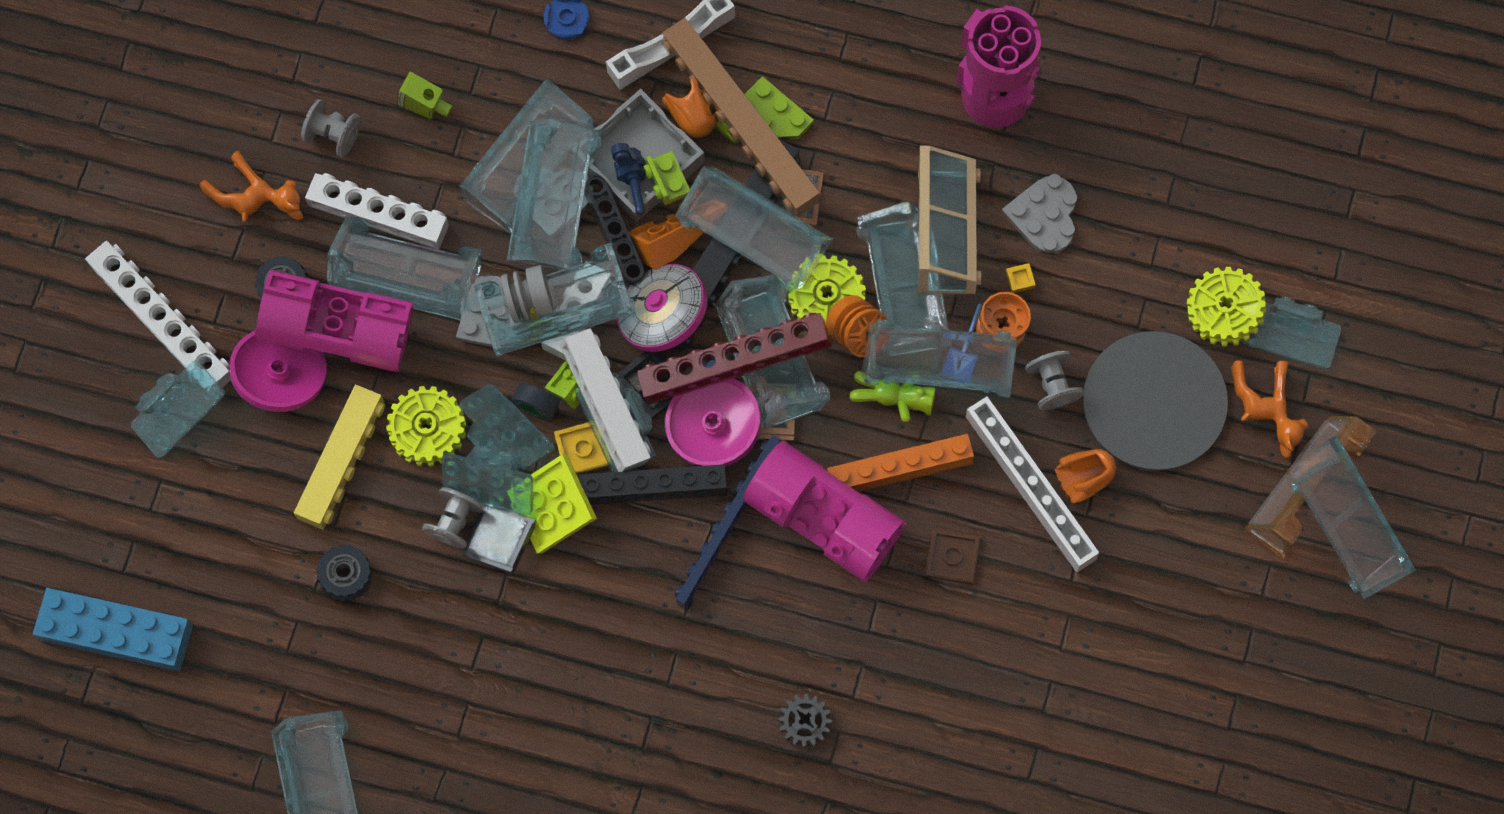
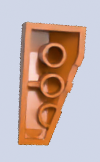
M713 200L689 208L685 215L674 216V214L666 216L667 221L655 225L653 221H650L628 231L643 263L656 270L676 260L728 210V207L717 200Z

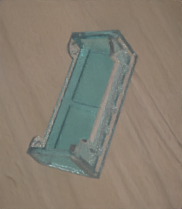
M907 201L857 217V234L861 240L863 239L868 244L879 311L886 315L890 322L889 337L883 348L880 349L881 352L889 356L952 346L942 293H918L919 207ZM929 224V264L937 267ZM929 271L928 289H941L939 273Z
M782 274L730 282L715 304L729 342L733 341L737 336H749L757 333L759 329L765 327L774 328L780 326L784 321L791 320L784 304L789 294V288L784 282ZM778 339L775 342V346L783 344L785 339ZM762 346L754 347L752 353L759 352ZM733 353L736 359L739 353ZM805 355L742 375L746 387L752 392L759 405L762 429L772 428L822 410L830 400L828 387L821 381L815 382Z

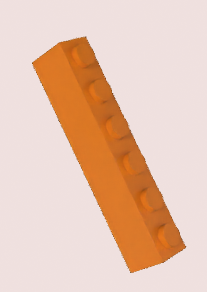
M964 434L829 467L827 472L855 491L861 492L973 464L974 454L969 436Z

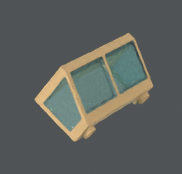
M920 146L918 168V293L975 294L976 285H981V270H977L976 183H980V169L976 168V159L932 146Z

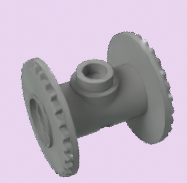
M318 99L313 103L304 120L301 132L302 141L310 143L317 134L323 137L328 136L330 140L337 142V156L345 157L356 141L361 125V117L353 113L345 123L344 116L338 112L326 115L325 100Z
M1069 351L1045 354L1032 360L1025 366L1027 373H1040L1042 377V387L1048 396L1038 402L1040 410H1052L1066 406L1084 395L1083 388H1069L1061 365L1071 359Z
M442 487L439 490V494L448 500L445 510L437 526L425 523L422 526V530L447 545L464 549L467 546V542L457 535L466 524V516L469 510L482 513L484 506L464 493Z

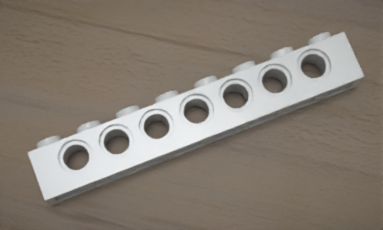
M106 240L85 258L89 266L211 397L231 381L230 365L224 358L219 360L214 355L216 350L209 342L203 343L199 339L201 334L193 325L188 328L183 322L186 318L178 309L173 311L168 306L170 301L163 293L157 294L153 290L155 285L147 276L142 278L138 274L140 269L132 260L127 262L123 258L125 253L117 244L112 246ZM116 264L120 265L118 270L113 272L110 271L112 266ZM129 281H135L132 287H125ZM144 297H151L148 303L140 304ZM166 313L164 319L156 320L158 314ZM181 329V333L178 336H171L174 330ZM190 346H197L193 353H186ZM212 362V366L209 369L202 370L204 363Z

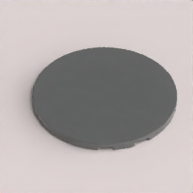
M1149 331L1135 333L1111 344L1097 357L1091 366L1083 390L1082 402L1085 420L1096 442L1117 461L1144 471L1175 470L1199 459L1213 446L1219 437L1228 410L1226 385L1220 370L1212 358L1190 340L1166 332Z

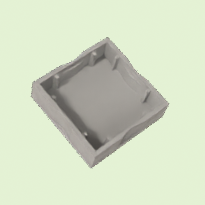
M642 89L638 90L616 109L606 122L594 128L571 148L573 159L590 176L600 175L606 180L614 201L635 222L639 221L662 201V198L657 199L653 190L655 182L653 178L648 179L645 173V179L639 183L645 213L643 215L636 214L630 185L617 180L614 162L616 161L613 160L611 153L613 145L627 143L630 148L635 147L641 151L645 161L649 155L653 159L673 151L685 180L705 163L704 152L681 129L669 121L663 110Z

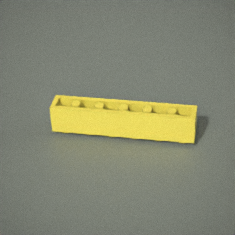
M355 384L294 511V515L298 520L324 530L326 524L329 525L334 517L333 509L336 503H340L344 496L345 490L343 488L346 482L350 481L354 475L355 468L353 467L357 459L360 460L364 454V444L367 438L370 439L374 433V423L377 417H381L384 412L385 404L382 395Z

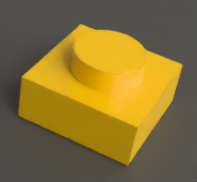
M1029 263L1006 269L1012 293L1035 288L1036 284Z

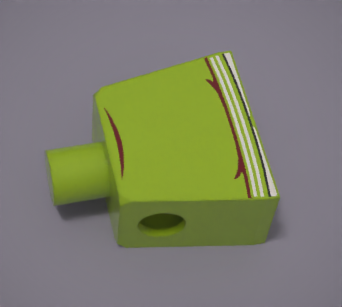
M409 72L399 90V106L429 119L433 118L435 112L448 117L453 107V104L442 100L443 90L412 72Z

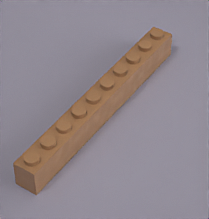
M683 18L662 32L664 39L662 45L669 55L673 53L679 69L682 72L686 70L689 74V81L696 79L699 89L703 93L702 97L705 103L715 108L716 117L722 124L726 123L730 128L728 132L733 140L740 141L743 145L741 147L746 157L748 159L753 158L756 162L755 167L762 177L766 175L770 181L768 184L771 190L776 195L779 193L784 199L782 203L789 213L793 211L799 217L821 202L819 191L688 20Z

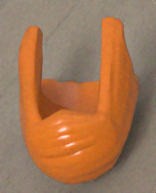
M692 79L690 81L691 90L688 95L683 98H677L666 93L662 101L686 135L692 138H702L711 133L715 128L717 117L715 114H712L710 106L705 103L702 97L703 93L699 89L696 79Z
M1094 449L1063 457L1059 460L1060 465L1055 468L1058 482H1061L1060 487L1062 491L1065 492L1067 498H1070V502L1075 504L1090 498L1105 488L1115 476L1116 463L1107 451Z

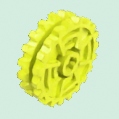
M820 255V260L811 258L808 265L802 263L799 266V273L794 272L792 275L793 280L789 282V305L792 308V315H797V320L802 319L808 313H821L826 323L828 313L841 298L853 295L865 299L866 288L862 282L863 277L861 274L857 275V268L854 265L849 267L846 259L840 262L837 260V256L833 255L831 259H826L825 255ZM826 292H830L831 297L828 295V298H824L823 293L826 295Z
M1218 267L1214 268V273L1212 274L1205 272L1203 274L1204 279L1200 280L1197 278L1195 281L1196 287L1189 290L1190 298L1187 299L1189 322H1192V328L1195 332H1201L1200 338L1203 340L1209 338L1210 344L1215 345L1217 342H1221L1222 347H1227L1228 343L1231 342L1234 346L1239 345V340L1242 339L1247 342L1250 340L1249 335L1251 333L1256 335L1259 332L1257 327L1264 323L1263 316L1266 315V302L1264 291L1260 290L1261 284L1259 281H1252L1253 275L1250 273L1244 275L1243 270L1239 268L1236 271H1232L1231 267H1226L1225 271H1221Z
M420 386L419 391L408 390L406 397L400 395L398 397L400 402L398 404L393 403L391 406L393 414H388L387 420L389 425L386 426L390 436L389 439L392 446L397 450V454L399 456L404 455L405 460L409 463L414 460L417 466L421 467L423 463H428L429 467H432L436 461L443 464L447 456L453 458L455 456L454 450L461 449L462 447L461 439H465L466 432H464V428L467 427L461 405L458 406L456 398L454 396L449 398L447 391L442 390L438 392L437 387L434 386L430 390ZM423 424L431 425V428H430V429H427L426 427L423 428L422 425H423Z

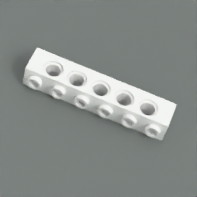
M315 173L305 196L309 207L437 250L440 249L449 227L447 217L440 211L432 210L430 212L424 210L419 204H407L401 202V199L392 195L386 197L380 195L378 191L372 188L365 190L359 188L357 184L351 181L341 182L336 180L334 176L326 173L323 175ZM332 192H340L336 198L329 197ZM355 199L362 200L358 205H351V202ZM377 206L384 207L379 213L372 212ZM397 214H405V217L401 220L394 219ZM420 221L427 222V224L424 227L420 228L416 226L417 223Z

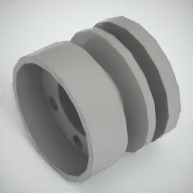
M542 265L526 268V280L523 281L517 271L513 272L514 283L511 282L508 273L501 275V291L504 304L514 324L521 321L519 311H522L526 321L530 320V308L533 307L538 317L554 313L553 301Z

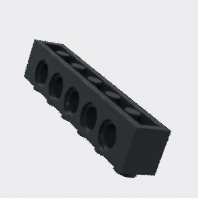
M725 464L579 474L581 486L590 505L727 495Z

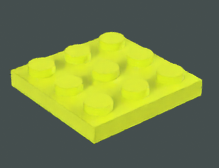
M560 455L508 489L518 514L537 521L530 538L537 554L546 552L597 519L567 455Z

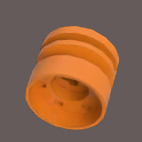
M998 292L990 296L984 302L976 323V334L981 344L997 353L1016 349L1023 341L1031 320L1030 308L1025 300L1011 292ZM1001 324L1005 325L1002 329L999 328Z
M849 295L841 298L828 313L826 325L830 336L858 357H868L876 354L888 340L890 322L886 315L859 296Z

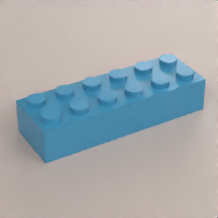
M46 588L32 635L39 641L180 672L193 624L186 618Z

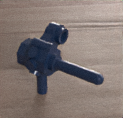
M617 143L611 148L612 158L616 161L614 162L617 180L630 185L636 214L643 215L645 208L639 183L645 179L643 166L646 165V161L642 157L641 151L635 147L630 148L627 143Z

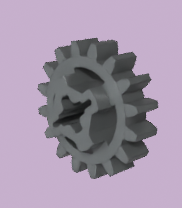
M805 693L804 699L801 700L798 695H795V702L792 703L790 700H787L788 708L780 709V712L784 715L783 717H778V722L784 724L779 728L780 732H787L784 739L787 741L792 738L793 746L801 742L802 748L805 749L807 743L810 742L812 747H815V740L818 739L823 742L824 737L822 734L830 733L826 725H832V720L826 717L831 714V711L823 710L826 703L823 701L818 704V696L816 695L812 700L808 699V693ZM805 705H806V706H811V708H810V709H802L800 706H805ZM790 714L795 718V722L791 727L788 723ZM819 715H821L822 724L820 729L815 723V720L818 718ZM800 717H803L804 719L809 717L810 725H807L806 723L801 725ZM809 733L811 736L804 737L799 736V734Z

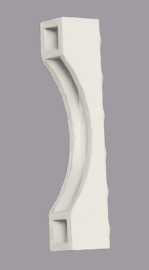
M703 0L685 18L702 39L734 19L735 6L731 0ZM663 34L639 46L625 49L606 61L607 73L619 90L674 57L673 53L669 55L662 45V42H664Z

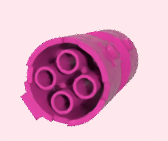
M1004 6V8L992 10L989 8L984 12L976 9L963 28L961 47L966 49L967 52L959 65L957 84L962 87V103L969 116L982 125L988 127L1009 126L1024 116L1036 98L1034 95V80L1041 70L1039 67L1040 32L1036 21L1027 12L1017 7Z
M269 270L259 308L255 339L301 351L309 348L350 358V362L398 372L407 343L414 302L371 292L362 293L323 284L319 280Z
M784 440L778 443L763 461L743 497L745 503L781 527H791L822 548L824 556L864 582H867L882 564L881 561L889 550L891 551L907 524L903 519L867 495L860 494L828 473L822 465Z

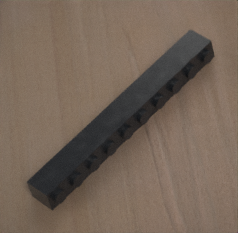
M780 140L796 163L800 165L799 149ZM756 168L693 269L707 290L708 301L706 311L709 306L712 308L719 297L717 293L721 287L725 288L728 284L731 270L733 267L737 268L739 266L743 250L751 246L754 240V232L756 229L760 230L766 220L765 213H767L768 209L772 210L778 200L777 195L768 184L770 182L766 175L762 177ZM706 314L704 315L698 327H701L707 317ZM692 333L685 341L673 348L682 352L685 346L689 347L695 334Z

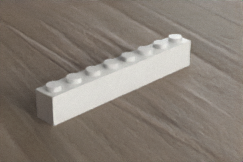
M986 396L969 407L966 413L967 420L1076 573L1096 561L1099 551L990 399Z

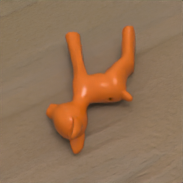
M239 150L233 153L231 160L234 162L233 165L240 170L251 184L244 193L224 194L207 180H203L200 183V188L204 195L214 200L223 208H232L242 215L243 222H246L248 216L254 214L266 201H271L277 208L286 212L295 220L303 219V215L299 210L300 195L296 190V182L287 180L283 186L274 190L251 169Z
M1235 361L1231 367L1236 396L1242 400L1245 414L1241 417V421H1246L1247 419L1274 420L1277 425V437L1280 442L1281 454L1284 458H1289L1291 451L1302 440L1304 430L1309 427L1305 419L1291 420L1287 417L1285 381L1289 362L1279 361L1276 363V367H1274L1273 397L1261 398L1246 384L1243 361Z

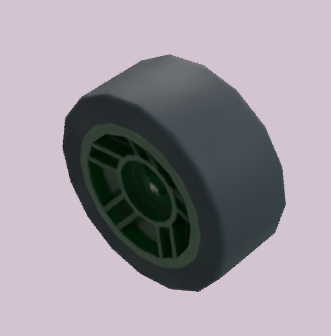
M519 383L511 399V402L520 410L546 421L552 420L560 404L550 393L527 383Z

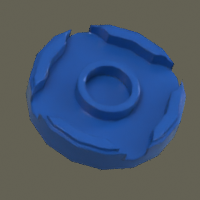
M554 0L551 3L549 2L544 11V23L548 32L555 38L562 40H572L581 36L587 30L590 22L588 7L582 0Z

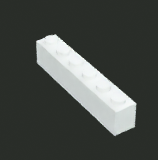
M591 328L565 337L560 347L618 472L629 471L645 465L651 458L650 448L646 442H643L640 436L639 424L636 420H633L630 414V405L625 398L623 399L620 393L619 381L616 377H613L610 371V362L606 356H603L600 350L599 338L596 334L593 335Z

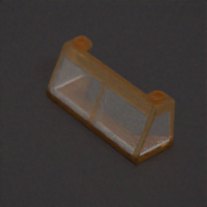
M1328 416L1247 524L1244 531L1284 559L1302 531L1300 521L1294 517L1295 513L1338 456L1344 458L1348 453H1356L1360 456L1375 435L1376 430L1358 417Z

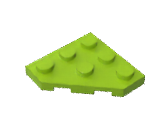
M763 76L744 94L778 139H799L814 124V119ZM720 121L716 123L715 128L731 142H740L739 140H733L728 132L730 128L726 123L722 124Z

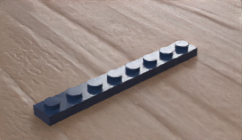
M772 435L769 441L764 440L759 449L761 454L758 460H753L748 467V477L745 481H740L735 490L737 494L733 502L729 501L723 511V514H725L721 522H716L711 531L713 535L709 543L705 542L699 552V555H701L697 564L692 563L687 572V576H689L685 584L681 583L675 592L677 597L676 603L681 608L686 610L747 505L743 501L746 489L763 461L775 446L781 442L780 438Z

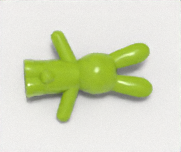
M857 371L854 374V379L857 383L873 389L853 390L849 395L851 401H878L885 406L898 404L900 417L903 422H909L910 420L909 409L913 411L919 410L931 416L936 388L914 386L919 380L918 373H912L902 386L893 379H879L866 371Z

